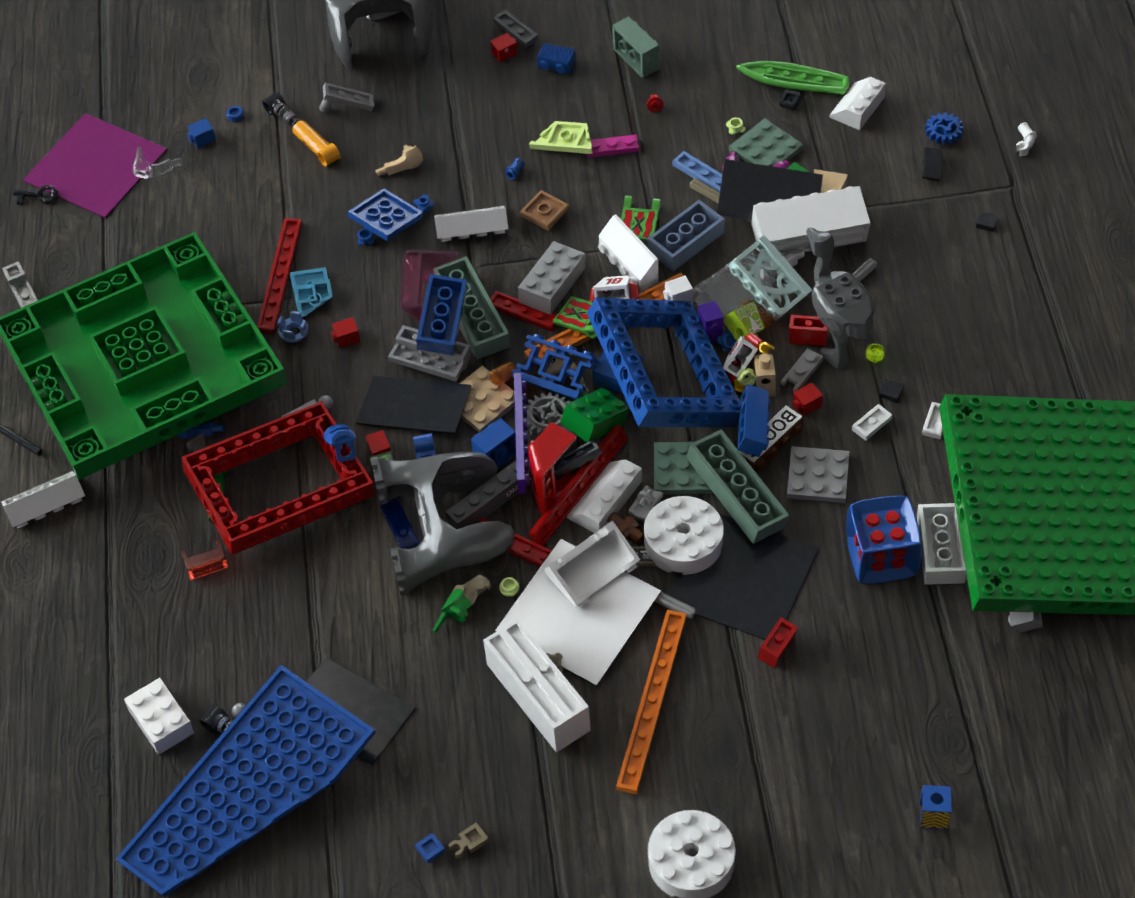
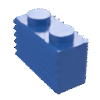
M549 43L543 44L537 56L538 67L543 70H554L558 73L570 74L576 62L575 49L559 47Z

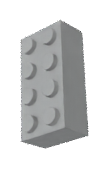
M553 241L519 285V303L551 315L584 271L585 253Z

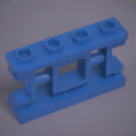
M534 334V336L527 335L528 341L527 343L525 342L524 346L531 349L526 366L517 363V369H513L511 377L514 378V373H521L522 381L526 380V384L555 394L559 393V395L572 400L583 397L584 391L586 392L587 388L579 383L585 368L594 371V365L598 363V360L594 358V354L585 350L583 353L578 352L577 348L567 345V347L560 346V342L552 339L550 342L545 341V338L538 334ZM534 344H538L553 349L554 352L546 350L544 358L542 359L538 357L540 348L538 346H535ZM567 355H570V356H573V357H576V358H579V359H582V360H585V361H588V362L586 363V362L580 361L579 364H578L577 369L575 370V369L570 368L571 365H572L573 359L570 358V357H568ZM552 357L565 361L559 377L546 373ZM534 364L540 365L537 374L544 378L541 379L523 372L531 373ZM567 375L573 377L571 386L576 388L577 390H573L558 385L556 383L559 382L564 384Z

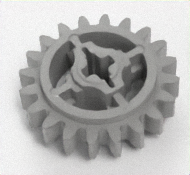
M549 392L548 396L541 393L540 398L534 395V401L528 400V405H524L527 406V418L524 419H527L528 430H530L531 435L537 433L538 437L550 422L562 427L563 425L560 423L562 415L556 409L563 414L565 405L570 403V401L566 402L565 396L559 399V393L552 396L551 392Z

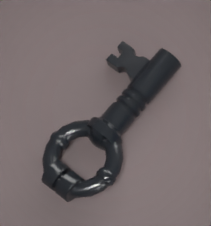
M45 185L37 190L14 189L13 195L18 197L16 199V204L18 205L19 203L23 205L24 197H37L39 201L47 204L57 199L58 190L51 185ZM46 189L51 190L49 199L42 198L43 191Z

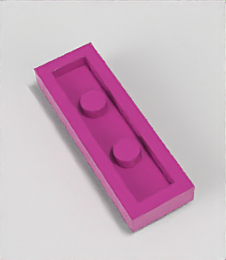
M637 135L591 140L593 153L587 154V158L639 152Z

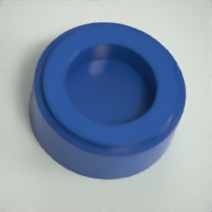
M232 106L226 111L227 119L230 122H239L244 118L243 109L239 106Z

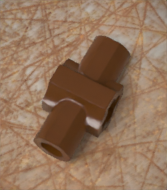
M615 512L609 516L607 523L613 521L626 540L630 538L637 544L644 540V532L638 529L639 524L632 516L626 515L623 518Z

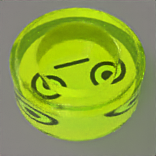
M874 343L867 346L866 358L869 361L879 362L884 358L885 349L882 345Z

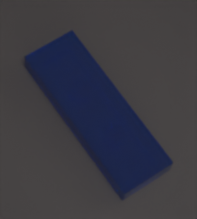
M396 499L380 506V510L399 548L412 549L417 547L420 543L399 500Z

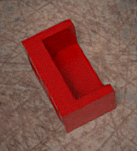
M780 617L761 645L757 658L775 668L795 638L798 627Z

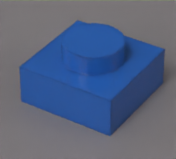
M433 833L415 844L417 851L427 864L445 853V848Z

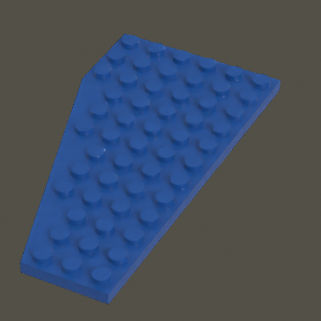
M280 665L119 854L116 860L163 897L167 896L335 783L376 734L375 729Z

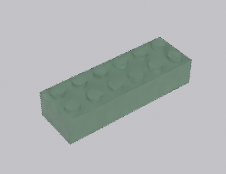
M467 256L433 268L434 275L467 280V290L459 328L468 345L471 346V351L476 360L510 348L509 333Z
M722 429L690 444L686 458L753 544L785 528L789 514Z

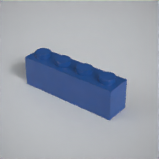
M747 384L740 397L737 450L760 457L762 451L766 450L769 444L767 435L770 426L767 423L770 418L768 409L771 399H769L768 390Z

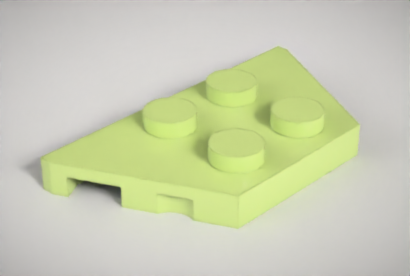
M555 121L548 129L540 133L541 137L536 142L532 140L529 143L530 148L536 150L593 153L587 123Z

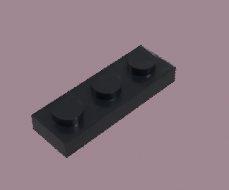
M595 439L561 457L554 464L555 481L602 454Z

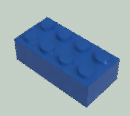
M430 274L416 339L417 350L454 355L466 296L467 280Z

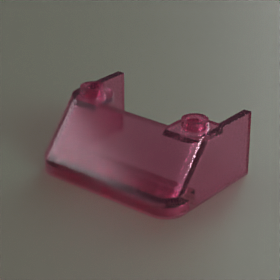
M408 250L404 253L400 307L419 323L424 305V283H428L430 274H434L433 268L458 260V252Z

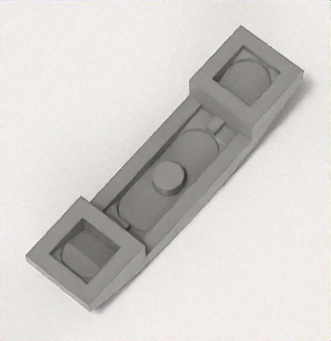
M19 261L2 268L21 308L38 301Z

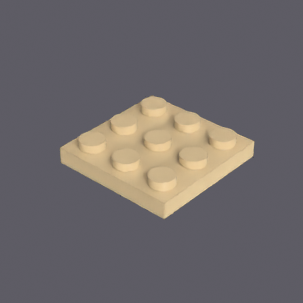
M483 366L460 383L472 385L461 419L479 433L515 406L514 390Z

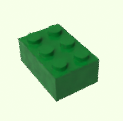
M600 388L566 404L560 423L585 442H589L592 439L596 440L608 434L615 425L623 427L630 407L609 393L608 390Z

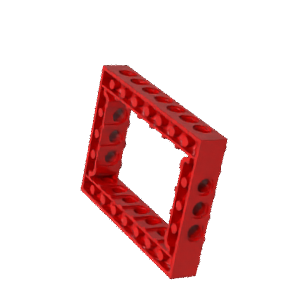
M322 401L182 457L185 475L232 555L374 496L373 481L357 456L352 460L338 462L335 446L329 445L324 440L323 433L327 428L336 423ZM314 435L341 480L339 479L336 483L324 488L323 486L319 487V490L307 495L302 494L301 497L290 502L285 501L284 504L273 509L268 508L265 512L253 517L249 516L248 519L238 523L237 513L231 509L228 498L224 497L220 484L216 483L213 476ZM346 443L342 444L343 448L340 454L342 456L349 455L351 452L350 447L346 446Z

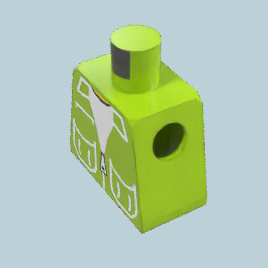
M754 301L724 316L723 322L736 341H738L741 335L743 337L749 333L757 335L758 332L764 329V324Z

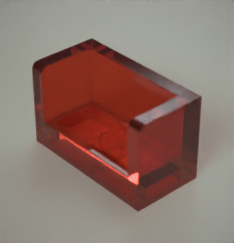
M219 539L215 540L216 549L187 558L185 551L181 552L190 580L228 568Z

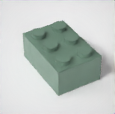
M630 17L612 25L613 50L642 78L659 70L660 47L656 40H653Z

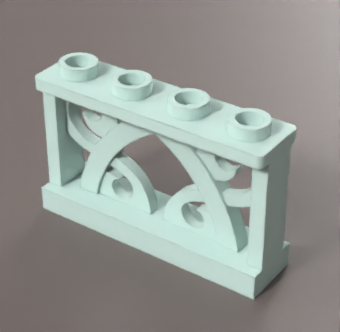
M765 235L760 237L728 265L731 273L740 279L743 287L753 294L756 302L761 304L766 309L767 314L775 321L812 291ZM754 249H757L759 251V254L756 258H754L751 255H748ZM743 260H750L754 263V265L750 263L745 265L749 267V271L741 264ZM766 261L769 262V264L771 265L770 267L766 266ZM761 269L776 271L779 274L777 276L778 288H770L761 284ZM781 279H783L787 284H783L782 286ZM795 292L798 297L790 303L788 294ZM781 296H783L785 300L784 307L779 308L773 300L776 299L780 303Z

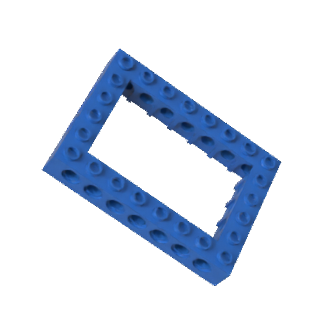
M621 298L594 299L587 315L638 427L737 426L741 403L691 301ZM672 325L676 332L675 336L678 337L682 350L685 351L689 359L688 363L692 366L696 374L695 377L702 386V392L705 393L707 398L657 397L625 327H647L648 329L660 327L669 329Z

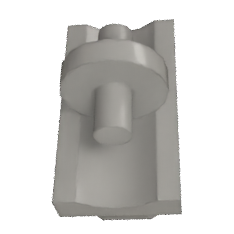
M646 485L638 493L637 499L628 510V514L634 516L635 520L645 523L648 513L659 503L663 493L655 491Z

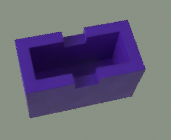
M716 300L698 305L699 320L711 343L717 342V338L723 335L724 316Z

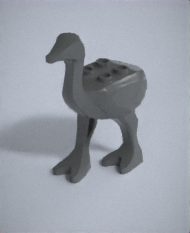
M809 227L806 233L809 237L812 252L817 256L814 267L815 286L812 291L813 306L821 322L828 327V331H830L835 343V349L821 348L820 353L833 367L841 370L850 366L847 354L848 336L856 339H868L869 334L872 332L875 310L873 298L864 285L851 273L831 271L830 263L834 251L833 236L828 232L818 231Z

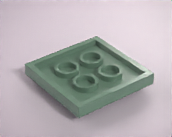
M765 118L729 146V151L736 152L737 157L744 162L772 167L779 161H789L803 150L801 142Z
M654 442L655 491L662 492L663 494H712V490L686 458L689 446L694 442Z

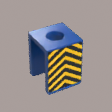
M923 785L919 805L923 806L919 827L948 829L951 816V787Z

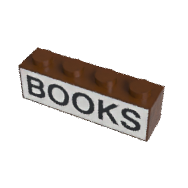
M788 405L783 406L767 423L770 426L767 435L769 444L767 449L762 451L760 457L739 451L755 472L762 470L769 459L776 457L783 446H787L795 435L801 433L804 428V416Z

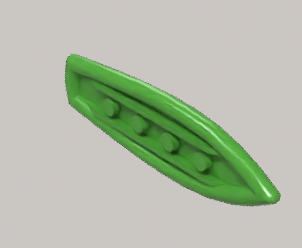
M756 61L736 66L737 70L754 80L787 89L845 94L850 84L848 76L793 63Z

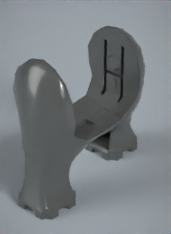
M325 0L332 43L339 59L346 68H353L352 39L349 36L348 30L357 18L377 13L403 11L415 22L413 33L418 41L420 58H424L428 54L432 37V11L429 0Z
M452 452L402 461L386 460L379 457L370 458L380 505L402 495L413 498L416 503L424 537L422 542L415 548L403 549L396 547L390 549L400 595L408 594L420 584L445 571L495 560L506 554L512 547L515 532L508 524L500 521L481 522L456 530L443 521L440 515L439 502L448 492L474 491L496 475L498 467L491 457L477 452Z

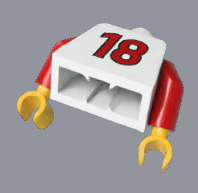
M629 276L605 277L591 288L589 302H593L595 298L639 299V288L636 283L630 281Z
M749 333L745 337L740 336L728 354L723 366L727 376L735 384V391L743 393L746 386L738 382L739 372L747 367L758 349L763 354H768L770 348L775 349L774 346L764 342L753 333Z

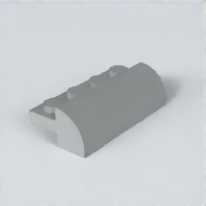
M403 325L395 338L396 344L388 356L390 362L455 382L458 380L461 372L465 373L471 354L470 345L456 341L454 355L417 350L416 339L418 329Z

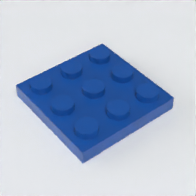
M384 188L349 210L348 217L388 241L422 219L423 212Z

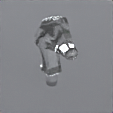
M139 146L137 147L132 171L136 177L153 178L173 170L172 167L182 165V162L178 158L174 160L167 159L158 164H150L143 155L142 147Z

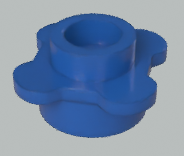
M422 195L413 201L417 209L423 213L428 212L434 206V202L429 199L428 195Z
M367 228L361 229L357 233L359 238L357 241L358 245L374 244V233Z
M725 330L723 335L717 338V343L722 346L724 352H729V349L733 348L736 344V339L729 330Z

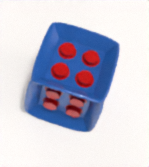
M895 495L866 499L851 504L847 512L846 533L849 553L858 581L863 584H874L906 579L916 575L920 568L922 546L918 523L909 498L907 496Z

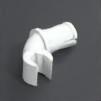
M1024 122L1018 126V131L1024 137V141L1016 144V149L1020 151V156H1026L1029 153V149L1033 146L1037 137V133L1031 130L1028 123Z

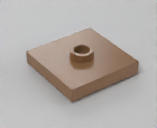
M540 190L520 211V216L549 231L569 210V204Z

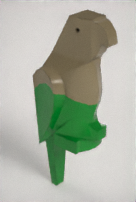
M478 575L463 585H456L441 610L442 613L433 628V632L437 633L449 617L464 623L465 617H468L467 610L473 606L478 595L486 589L490 590L491 584L489 580L482 575Z

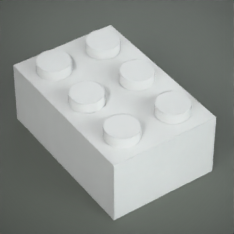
M160 678L124 698L129 712L158 755L194 734L189 719Z

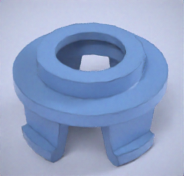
M291 311V318L285 320L284 317L280 316L278 319V332L282 340L295 343L307 336L309 327L307 322L302 319L300 312ZM291 328H298L300 333L294 335L293 331L289 330Z

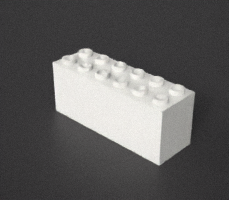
M849 186L841 190H829L824 193H812L802 197L795 196L791 199H778L774 202L758 203L753 206L751 225L756 241L765 235L781 255L785 256L790 252L796 253L802 250L805 253L812 251L809 237L806 233L809 227L832 234L834 247L867 241L870 220L860 186Z
M518 619L483 640L488 667L556 753L591 731L589 706Z

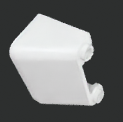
M611 521L545 568L544 572L575 607L579 605L581 608L590 601L588 597L624 571L630 573L637 568L636 563L640 558L615 523Z

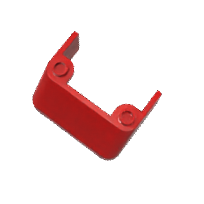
M552 422L549 423L535 441L530 442L527 449L529 451L532 490L539 513L542 515L574 477L573 474L568 473L563 478L555 481L554 464L577 439V436Z

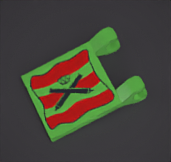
M625 196L621 220L640 240L647 241V238L655 233L658 213L660 211V199H653L652 210L632 208V196Z
M571 296L554 318L553 324L584 333L592 339L597 337L587 315L593 302Z

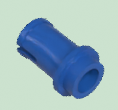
M516 158L512 165L506 168V177L511 180L516 179L519 171L525 165L524 161Z

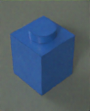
M206 118L187 126L189 130L187 134L190 143L194 142L197 148L216 141L214 130Z

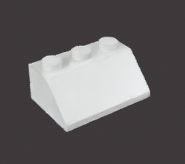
M873 77L855 82L831 112L829 118L860 130L885 98L886 83Z

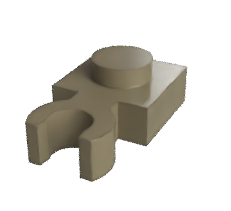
M474 823L459 833L461 840H454L448 846L450 851L454 848H459V851L455 853L456 859H459L464 855L465 850L468 849L473 853L488 843L489 839L479 825Z

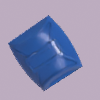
M335 424L327 428L323 433L324 440L329 445L335 446L338 462L355 459L354 440L357 439L354 431L345 424ZM346 443V446L350 447L351 452L347 456H342L340 454L343 448L342 444Z

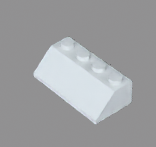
M505 206L434 215L437 239H441V241H450L455 236H459V239L470 238V234H477V237L486 236L487 232L494 231V234H502L508 229Z
M615 214L599 235V250L608 256L610 262L619 268L623 276H629L630 281L636 283L639 291L642 292L658 283V258Z
M626 459L610 462L567 515V519L593 533L599 531L608 524L609 516L613 512L618 513L642 482V468Z
M71 471L6 499L1 503L12 527L17 526V528H21L27 525V521L33 518L35 520L42 519L46 516L45 513L52 510L53 512H58L64 509L63 505L70 502L73 505L82 501V497L85 494L76 474Z

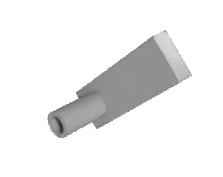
M326 82L323 86L324 99L319 109L324 113L329 111L333 102L372 111L374 108L373 94Z

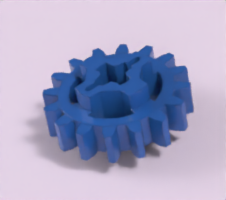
M944 112V115L937 113V116L931 115V119H927V124L925 125L926 136H930V141L935 140V144L941 142L944 145L947 142L951 145L952 141L957 143L958 138H962L963 122L959 121V117L954 118L953 114L947 115V112Z

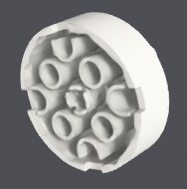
M690 496L671 497L658 503L648 513L644 523V546L649 557L662 570L669 573L671 571L681 572L683 575L698 573L710 567L721 554L723 522L716 509L701 499Z
M685 810L669 815L655 827L649 839L648 863L651 876L659 888L672 897L710 898L719 893L730 881L735 865V844L729 829L718 818L702 811Z

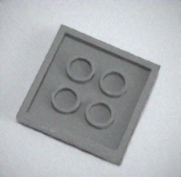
M791 446L787 498L845 503L849 451Z

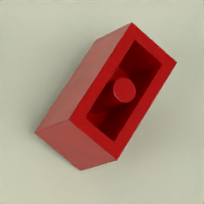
M791 315L789 344L826 346L828 327L821 322L818 316Z

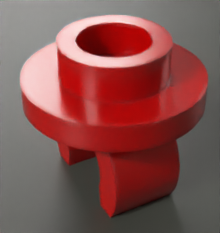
M658 94L651 95L647 101V108L651 112H659L664 107L663 99Z

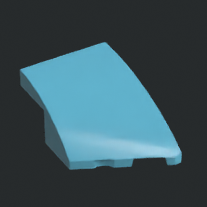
M326 267L290 272L297 311L301 313L302 318L333 297Z

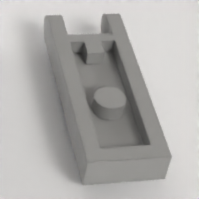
M807 348L781 380L780 385L785 386L787 382L795 385L793 392L801 389L823 362V356Z

